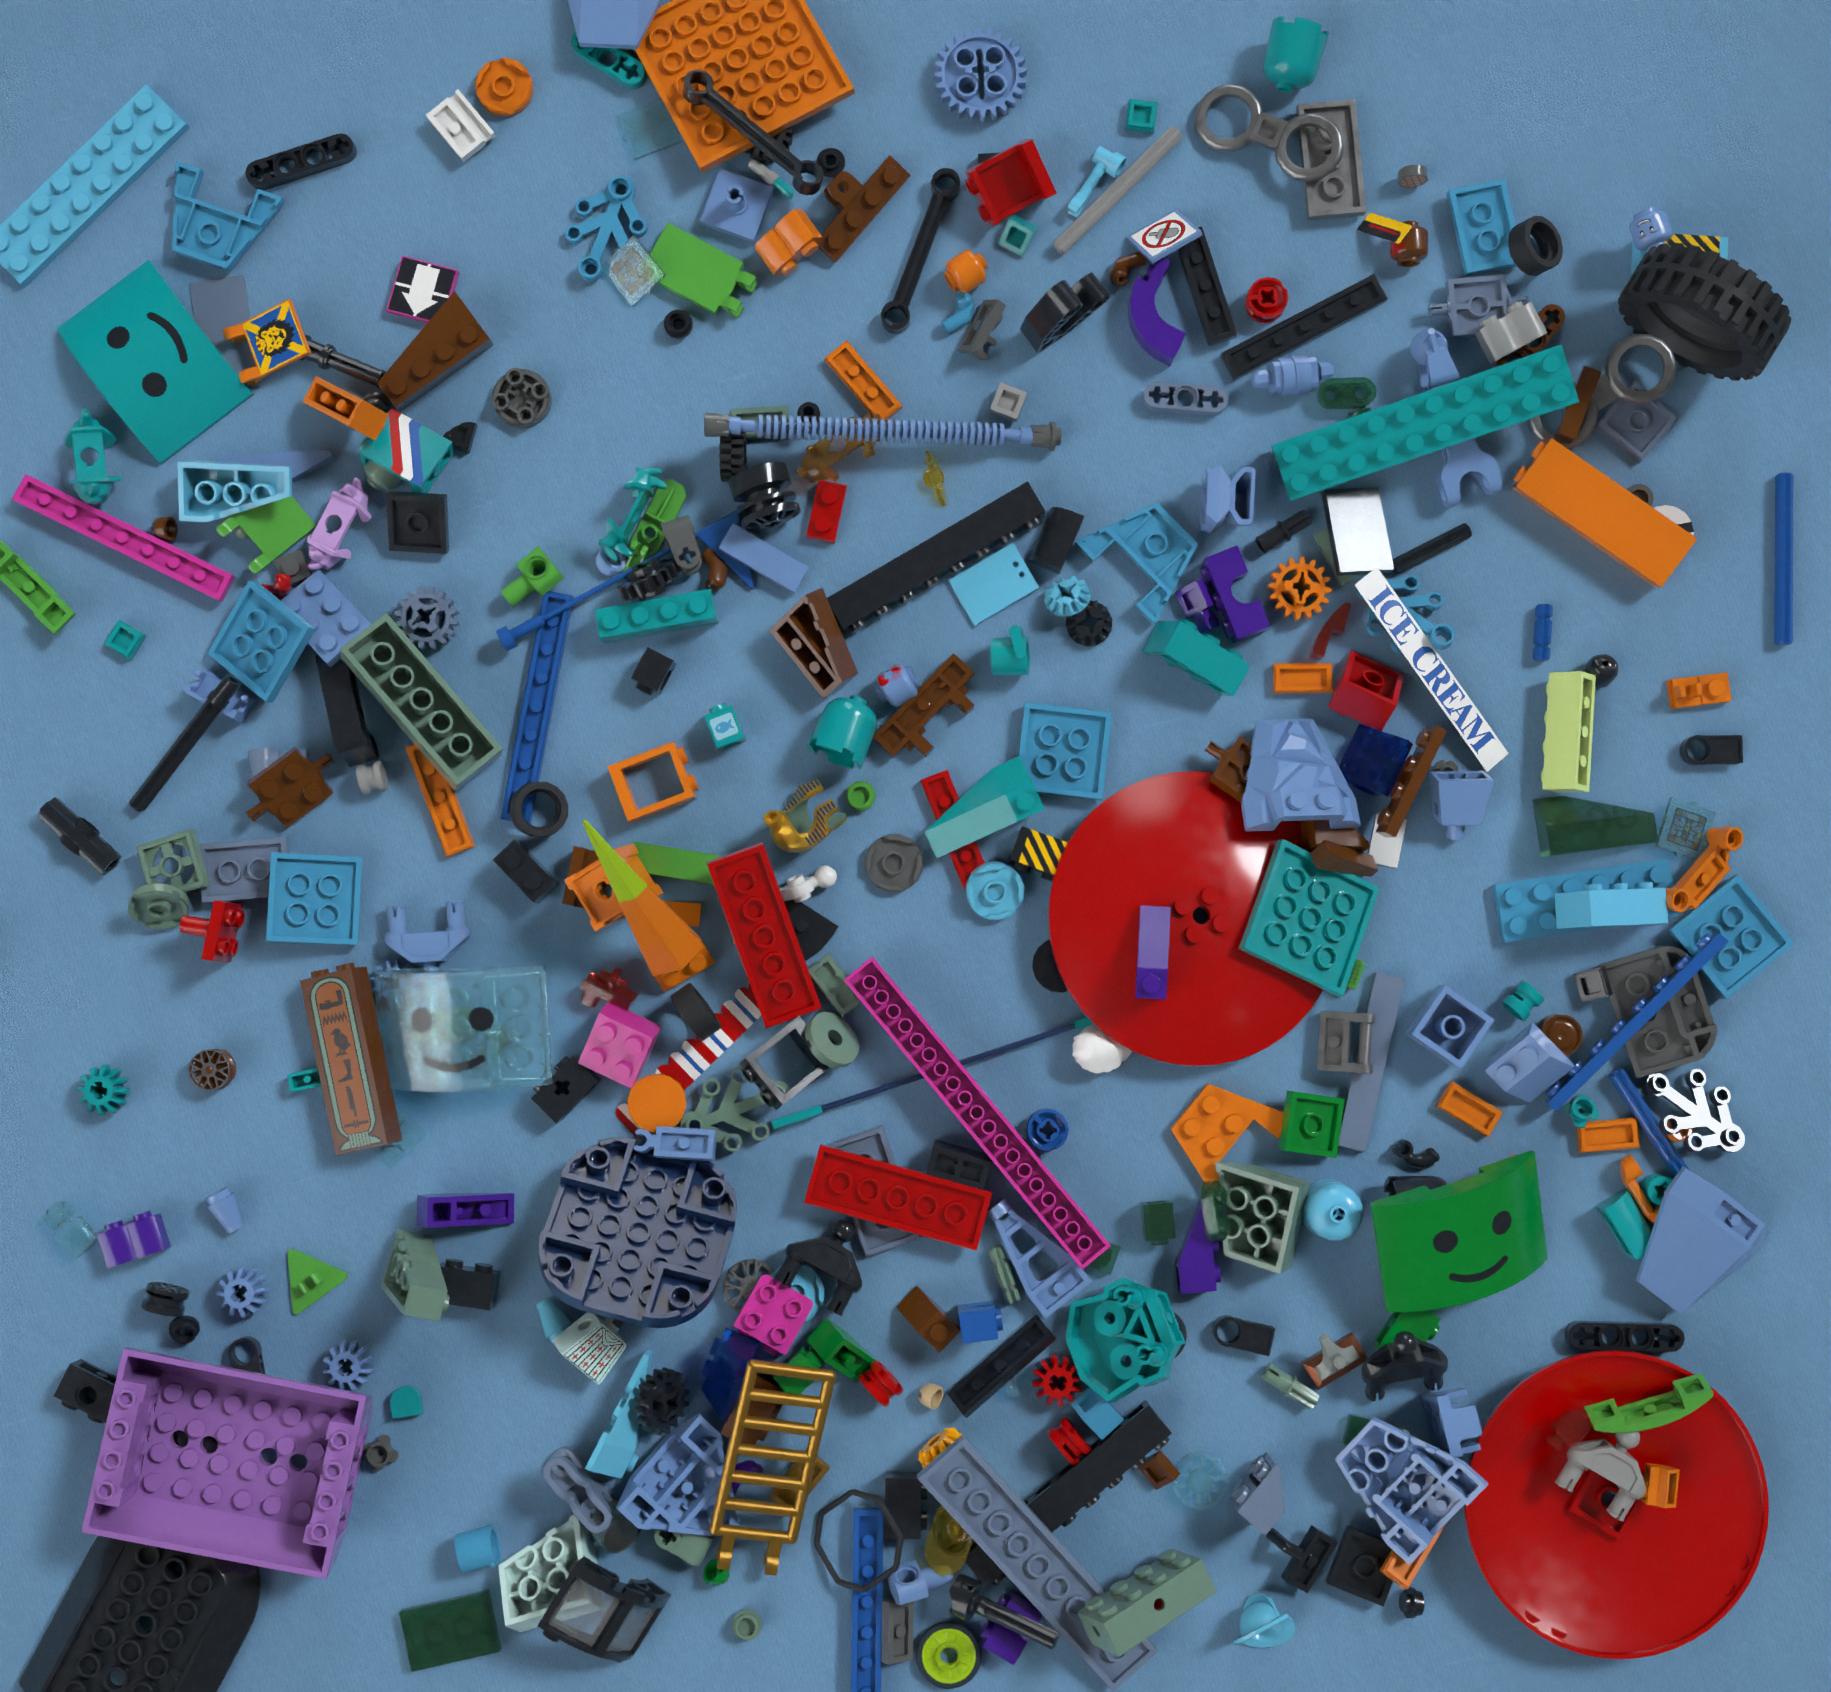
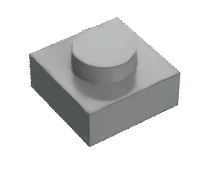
M1000 382L989 412L1017 422L1027 397V392Z

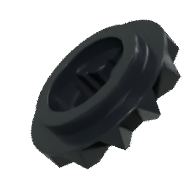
M1090 600L1081 612L1066 617V629L1071 639L1077 644L1087 647L1096 646L1104 642L1112 630V617L1106 606H1103L1097 600ZM1086 611H1088L1091 619L1101 620L1094 624L1093 635H1091L1087 626H1077V624L1085 621Z

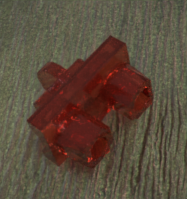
M616 967L612 974L603 969L599 975L590 972L580 986V989L583 990L581 1003L594 1008L598 1005L600 998L623 1009L629 1010L636 1001L638 993L627 989L629 981L620 978L622 969Z

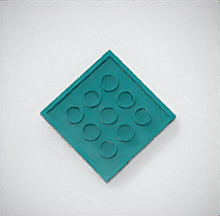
M1284 839L1277 840L1239 949L1335 996H1343L1380 887L1354 874L1316 869L1310 852Z

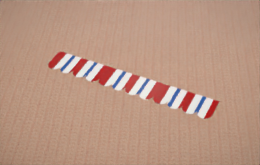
M749 980V989L742 987L735 992L736 1002L733 1000L724 1002L721 1008L723 1015L714 1013L722 1028L704 1041L700 1040L696 1034V1040L687 1039L682 1044L683 1053H672L669 1057V1065H660L656 1069L655 1074L661 1073L672 1077L685 1090L761 1016ZM620 1104L616 1108L617 1118L637 1137L638 1135L635 1134L636 1130L641 1128L633 1122L629 1115L628 1104Z

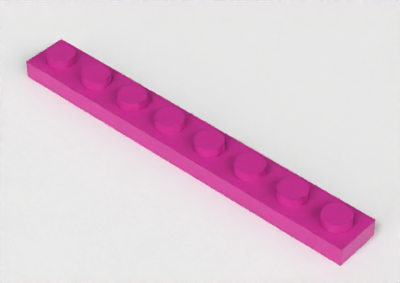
M27 474L24 475L12 500L222 603L235 579L234 575Z

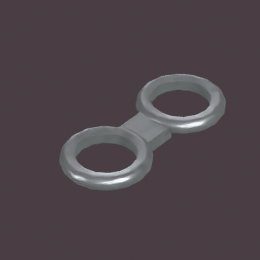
M1234 84L1215 87L1205 94L1197 105L1194 118L1196 133L1204 144L1216 151H1237L1250 143L1259 145L1275 152L1276 162L1285 174L1295 180L1306 182L1324 178L1334 171L1342 159L1344 150L1342 133L1335 122L1324 115L1307 113L1295 116L1290 121L1264 113L1260 101L1252 91L1244 86ZM1228 97L1238 98L1245 102L1251 110L1252 117L1246 131L1238 137L1231 139L1219 138L1212 134L1206 124L1207 113L1212 105L1220 99ZM1311 126L1320 128L1327 133L1331 139L1332 150L1324 163L1318 167L1307 169L1298 167L1291 162L1287 156L1286 146L1294 132L1300 128Z
M1634 334L1623 338L1611 349L1606 359L1605 373L1598 380L1585 414V422L1578 432L1576 440L1569 442L1549 434L1542 426L1540 416L1527 420L1532 434L1539 442L1545 443L1548 439L1553 438L1567 449L1581 445L1592 435L1597 425L1598 411L1621 398L1630 403L1645 404L1659 399L1670 389L1676 375V360L1671 348L1662 339L1650 334ZM1636 346L1648 347L1654 350L1661 357L1663 363V376L1660 382L1654 388L1647 391H1634L1626 387L1618 375V362L1622 354Z

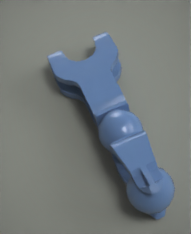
M1434 328L1417 333L1411 343V355L1417 364L1421 393L1457 381L1459 373L1449 354L1447 340L1444 335ZM1475 438L1440 450L1443 462L1436 473L1434 481L1440 500L1445 507L1456 506L1460 501V480L1466 475L1476 478L1482 491L1488 495H1494L1501 491L1502 479L1498 463L1490 454L1482 452L1478 448Z

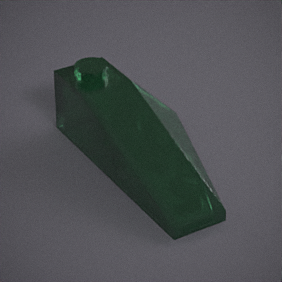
M1568 796L1532 800L1541 858L1658 842L1655 816L1652 812Z

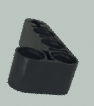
M317 654L315 656L332 738L338 754L350 768L379 759L377 744L366 726L355 674L342 659L330 668Z

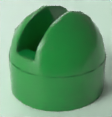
M717 1559L710 1560L703 1572L704 1581L714 1586L723 1585L730 1576L729 1570L717 1569Z

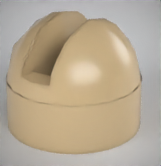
M932 1383L924 1384L919 1389L922 1393L918 1395L919 1401L925 1407L935 1410L942 1401L943 1387Z

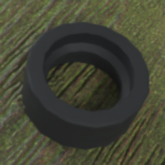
M1533 216L1511 229L1508 238L1510 255L1522 272L1530 276H1537L1559 264L1562 259L1563 246L1561 237L1551 221L1543 216ZM1530 234L1539 246L1541 257L1532 246Z
M531 782L521 786L514 793L510 801L509 814L513 824L520 832L530 837H547L555 834L564 826L568 817V803L564 793L557 786L549 782ZM535 792H543L549 795L554 800L556 806V814L553 820L548 825L542 827H535L529 824L522 814V804L525 798Z
M691 983L686 984L670 996L682 1018L700 1040L704 1041L722 1028L708 1003Z

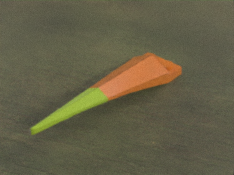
M583 820V826L651 974L663 991H668L713 965L715 960L700 936L630 868L587 820Z

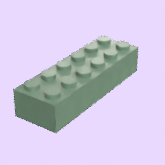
M387 613L340 648V658L455 792L501 756L503 748Z

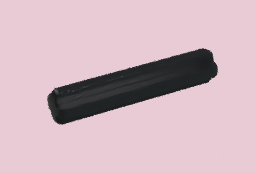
M1463 523L1393 558V571L1399 574L1469 539L1472 536L1468 524Z

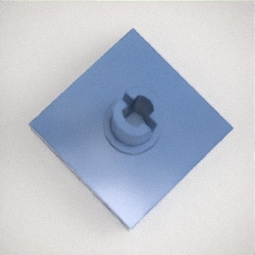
M719 168L701 216L700 224L755 244L774 194V187Z

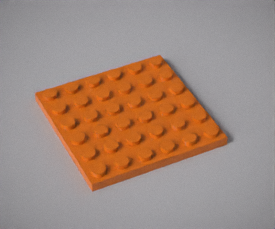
M672 0L658 8L638 49H634L701 173L755 145L705 104L694 105L684 98V78L688 72L692 70L707 72L713 79V89L771 137L855 94L851 81L805 0ZM691 84L693 86L692 89L702 92L706 90L702 84Z

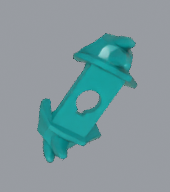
M83 407L80 412V419L73 424L65 437V444L68 448H72L73 444L76 478L70 479L69 483L73 485L74 490L85 503L96 505L105 503L113 483L123 480L122 477L118 476L107 477L104 443L106 448L114 445L118 436L101 426L98 420L92 418L89 410ZM92 449L98 453V459L94 462V465L87 466V463L81 459L80 456L84 450Z
M638 466L636 468L637 475L624 485V489L634 490L631 496L637 498L622 526L618 527L610 516L607 518L606 535L604 539L599 540V546L603 548L605 554L613 561L618 560L615 551L624 556L633 555V552L625 544L629 545L630 541L628 539L649 498L654 497L653 488L667 489V485L662 480L653 477L662 474V470L653 467L642 469Z

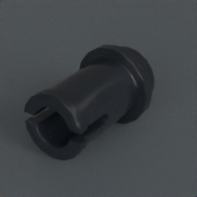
M806 402L800 405L797 415L801 416V422H803L804 416H816L818 423L821 413L815 403Z

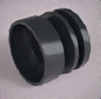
M770 462L757 465L737 473L728 480L734 502H747L737 510L739 517H743L741 524L744 531L773 528L793 519L801 513L799 503L793 502L797 499L795 492L782 491L792 484L786 463Z

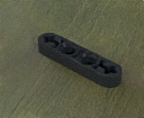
M342 133L335 134L255 160L247 166L245 171L246 178L255 189H271L347 164L356 157L357 148L348 135ZM344 143L346 146V153L340 154L338 151L340 149L339 144ZM327 147L331 151L330 154L333 157L331 159H329V155L325 150V148ZM313 151H320L322 153V160L317 164H310L308 162V155ZM285 160H293L295 162V167L290 173H283L280 170L281 164ZM272 165L275 172L278 174V176L276 177L272 174L273 170L270 168V166ZM259 170L265 173L261 181H258L256 178L258 176L257 171Z
M1573 1321L1567 1325L1564 1333L1568 1344L1581 1350L1674 1352L1683 1346L1685 1340L1684 1333L1679 1327L1670 1323ZM1581 1327V1330L1586 1333H1594L1595 1339L1582 1337L1579 1343L1573 1337V1333H1578ZM1607 1328H1614L1617 1332V1338L1612 1344H1606L1602 1339V1333ZM1642 1328L1646 1332V1340L1644 1343L1636 1345L1632 1341V1333L1636 1329ZM1668 1330H1670V1333L1675 1334V1339L1670 1340V1345L1662 1339H1655L1654 1333L1657 1335H1668Z

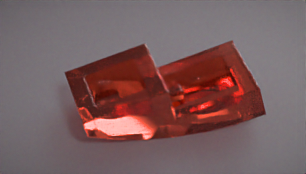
M1345 602L1327 619L1315 638L1308 658L1320 661L1325 656L1330 635L1339 636L1344 632L1351 607L1350 603Z

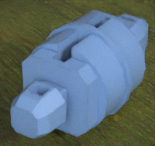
M1289 355L1288 357L1277 358L1274 362L1267 364V370L1253 373L1251 375L1252 386L1255 388L1269 387L1270 393H1278L1279 396L1290 394L1296 396L1298 393L1310 392L1311 388L1318 387L1319 381L1333 377L1334 367L1333 364L1328 362L1317 363L1315 357L1308 358L1307 355Z

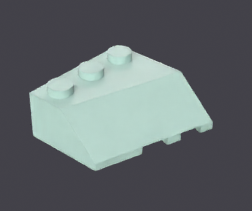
M574 1514L569 1517V1521L560 1527H554L548 1531L546 1536L534 1545L526 1546L498 1566L505 1627L518 1632L537 1628V1625L576 1562L585 1556L597 1564L596 1550L587 1528ZM579 1578L555 1617L564 1620L602 1609L601 1591Z

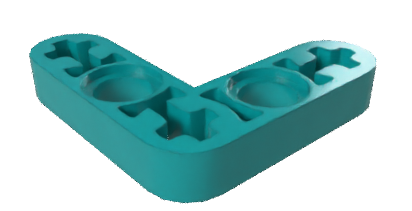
M576 31L573 33L571 46L578 58L628 89H638L644 85L646 73L640 61L619 48L583 47L581 49ZM606 53H613L616 56V61L610 66L603 65L601 63L602 56ZM622 63L624 68L630 72H634L637 69L638 77L632 76L629 79L627 72L621 68Z

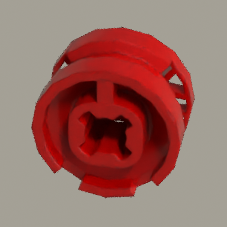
M1265 277L1258 279L1252 284L1245 298V309L1251 319L1258 323L1267 324L1274 322L1281 316L1288 302L1287 289L1282 286V282L1275 278Z
M875 1359L870 1364L871 1368L864 1374L861 1373L858 1378L869 1393L880 1404L887 1407L890 1405L889 1398L891 1399L895 1395L899 1396L904 1389L895 1376L880 1361Z
M1064 1417L1059 1421L1060 1425L1057 1428L1052 1427L1049 1429L1047 1434L1063 1456L1074 1466L1079 1461L1078 1457L1082 1454L1087 1455L1092 1449L1067 1417Z

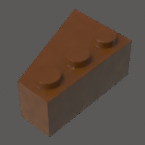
M823 588L806 594L769 629L823 699L841 690L858 674Z

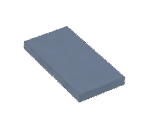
M883 1125L827 1144V1146L896 1165ZM851 1216L864 1257L921 1238L920 1235Z

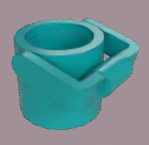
M1013 625L1009 629L1010 638H992L993 676L1029 675L1031 660L1028 637H1025L1024 631L1019 625Z

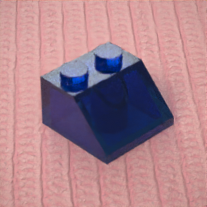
M729 1328L725 1329L721 1339L715 1337L709 1352L714 1358L713 1360L707 1358L701 1372V1376L705 1377L701 1390L720 1420L727 1422L742 1386L746 1365L749 1360L753 1359L759 1341Z

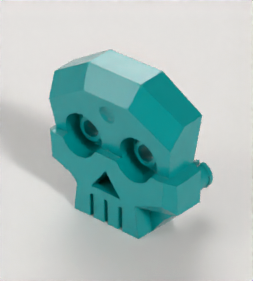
M1123 1277L1104 1286L1103 1294L1070 1303L1066 1342L1080 1380L1107 1402H1116L1140 1386H1154L1171 1378L1170 1372L1173 1360L1181 1345L1186 1344L1182 1332L1179 1330V1324L1177 1319H1175L1173 1309L1170 1307L1171 1304L1166 1292L1145 1287L1133 1280V1278ZM1112 1313L1115 1315L1113 1324L1110 1322V1315ZM1127 1356L1131 1358L1130 1366L1126 1364Z

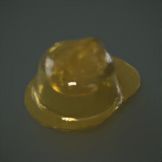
M943 1506L938 1508L934 1515L924 1549L926 1560L936 1573L951 1575L962 1568L969 1550L975 1541Z

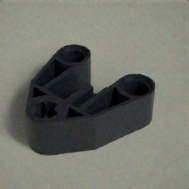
M1094 273L1085 275L1072 287H1070L1066 280H1062L1050 288L1027 314L1020 330L1034 350L1039 353L1072 331L1110 298V295Z

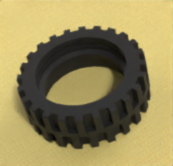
M1665 243L1660 244L1658 248L1656 246L1650 248L1643 256L1618 298L1619 312L1621 315H1625L1623 320L1626 325L1634 328V334H1650L1662 339L1671 348L1675 360L1685 368L1689 366L1696 369L1697 373L1703 375L1709 373L1718 379L1729 377L1731 381H1739L1741 377L1744 380H1749L1753 376H1759L1767 366L1791 324V317L1788 316L1790 313L1788 306L1782 305L1783 298L1779 293L1771 291L1772 286L1767 281L1762 282L1759 280L1754 271L1751 269L1745 270L1738 265L1739 262L1730 259V261L1720 257V253L1711 250L1710 253L1702 251L1701 247L1691 245L1688 248L1683 243H1674L1672 247Z

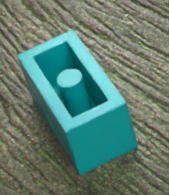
M318 1068L287 1074L291 1092L321 1086Z

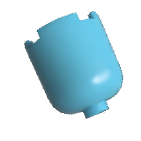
M1320 1179L1311 1183L1304 1204L1302 1224L1312 1234L1326 1240L1341 1241L1351 1237L1359 1229L1363 1220V1206L1358 1195L1347 1185L1334 1179Z

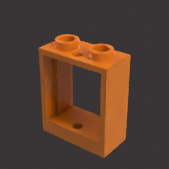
M673 741L607 766L628 822L632 824L697 799L695 791H698L699 788L694 775L687 774L684 764L689 763L683 746L678 748ZM670 753L684 792L638 809L624 770Z

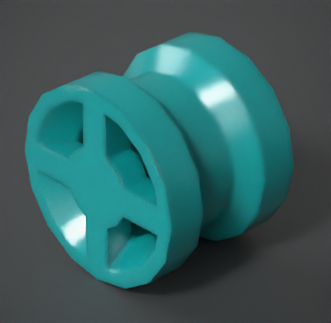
M1651 1174L1643 1179L1640 1188L1650 1203L1661 1205L1664 1193L1673 1180L1666 1176Z

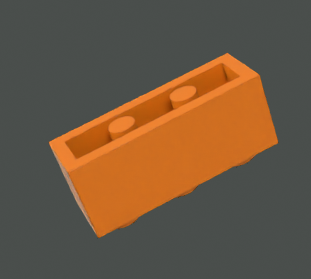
M317 376L302 401L328 417L373 440L377 439L389 414L365 400Z

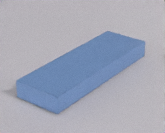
M734 523L718 548L719 551L793 594L809 569L808 566L753 534L744 531Z

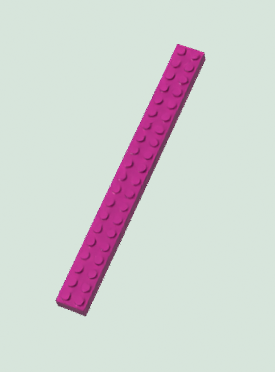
M872 956L845 978L844 981L1079 1267L1083 1270L1111 1246L1110 1243Z

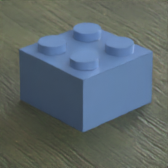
M1437 985L1404 1034L1451 1067L1461 1069L1495 1019L1446 985Z

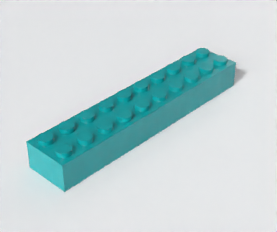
M1561 344L1271 445L1288 500L1292 501L1578 403L1579 399Z

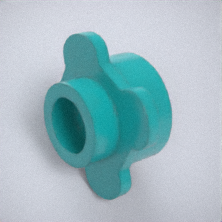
M1584 1094L1578 1095L1572 1103L1567 1102L1563 1106L1564 1113L1570 1115L1574 1121V1126L1577 1128H1584L1588 1121L1597 1120L1599 1117V1110L1596 1109L1594 1102ZM1579 1109H1582L1584 1113H1579Z

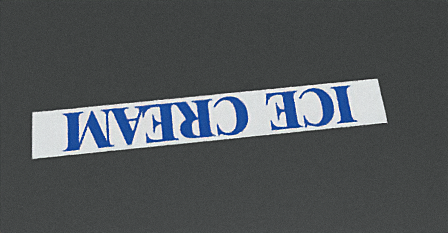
M1376 567L1354 586L1485 771L1488 772L1509 753L1431 645L1380 570Z

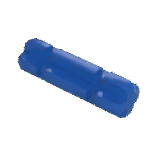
M1538 604L1535 607V617H1537V620L1534 621L1533 644L1536 647L1533 648L1532 658L1535 661H1547L1550 659L1551 648H1548V645L1551 644L1552 621L1550 617L1553 615V606L1550 604Z

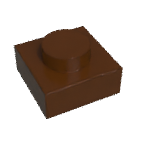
M1161 1450L1147 1457L1146 1461L1138 1467L1156 1490L1175 1481L1180 1474Z

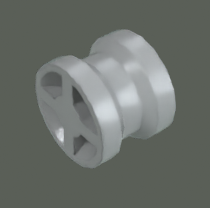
M381 761L374 762L369 767L364 765L356 767L358 784L364 795L371 793L374 789L381 791L388 789L387 774Z

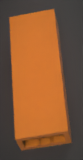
M1553 438L1548 439L1545 443L1540 441L1530 454L1534 459L1529 466L1523 465L1513 477V480L1516 482L1512 488L1514 491L1655 588H1661L1697 540L1695 536Z

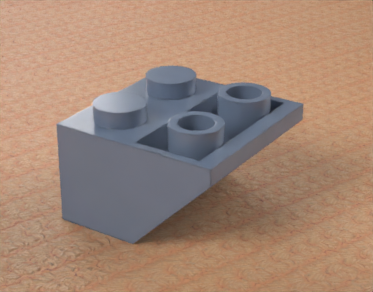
M1268 1453L1263 1458L1258 1456L1249 1468L1251 1472L1244 1481L1240 1479L1234 1484L1230 1491L1232 1495L1229 1498L1236 1511L1265 1536L1285 1513L1281 1468Z

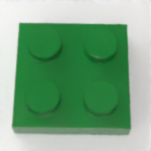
M1287 1090L1279 1150L1337 1158L1345 1099Z

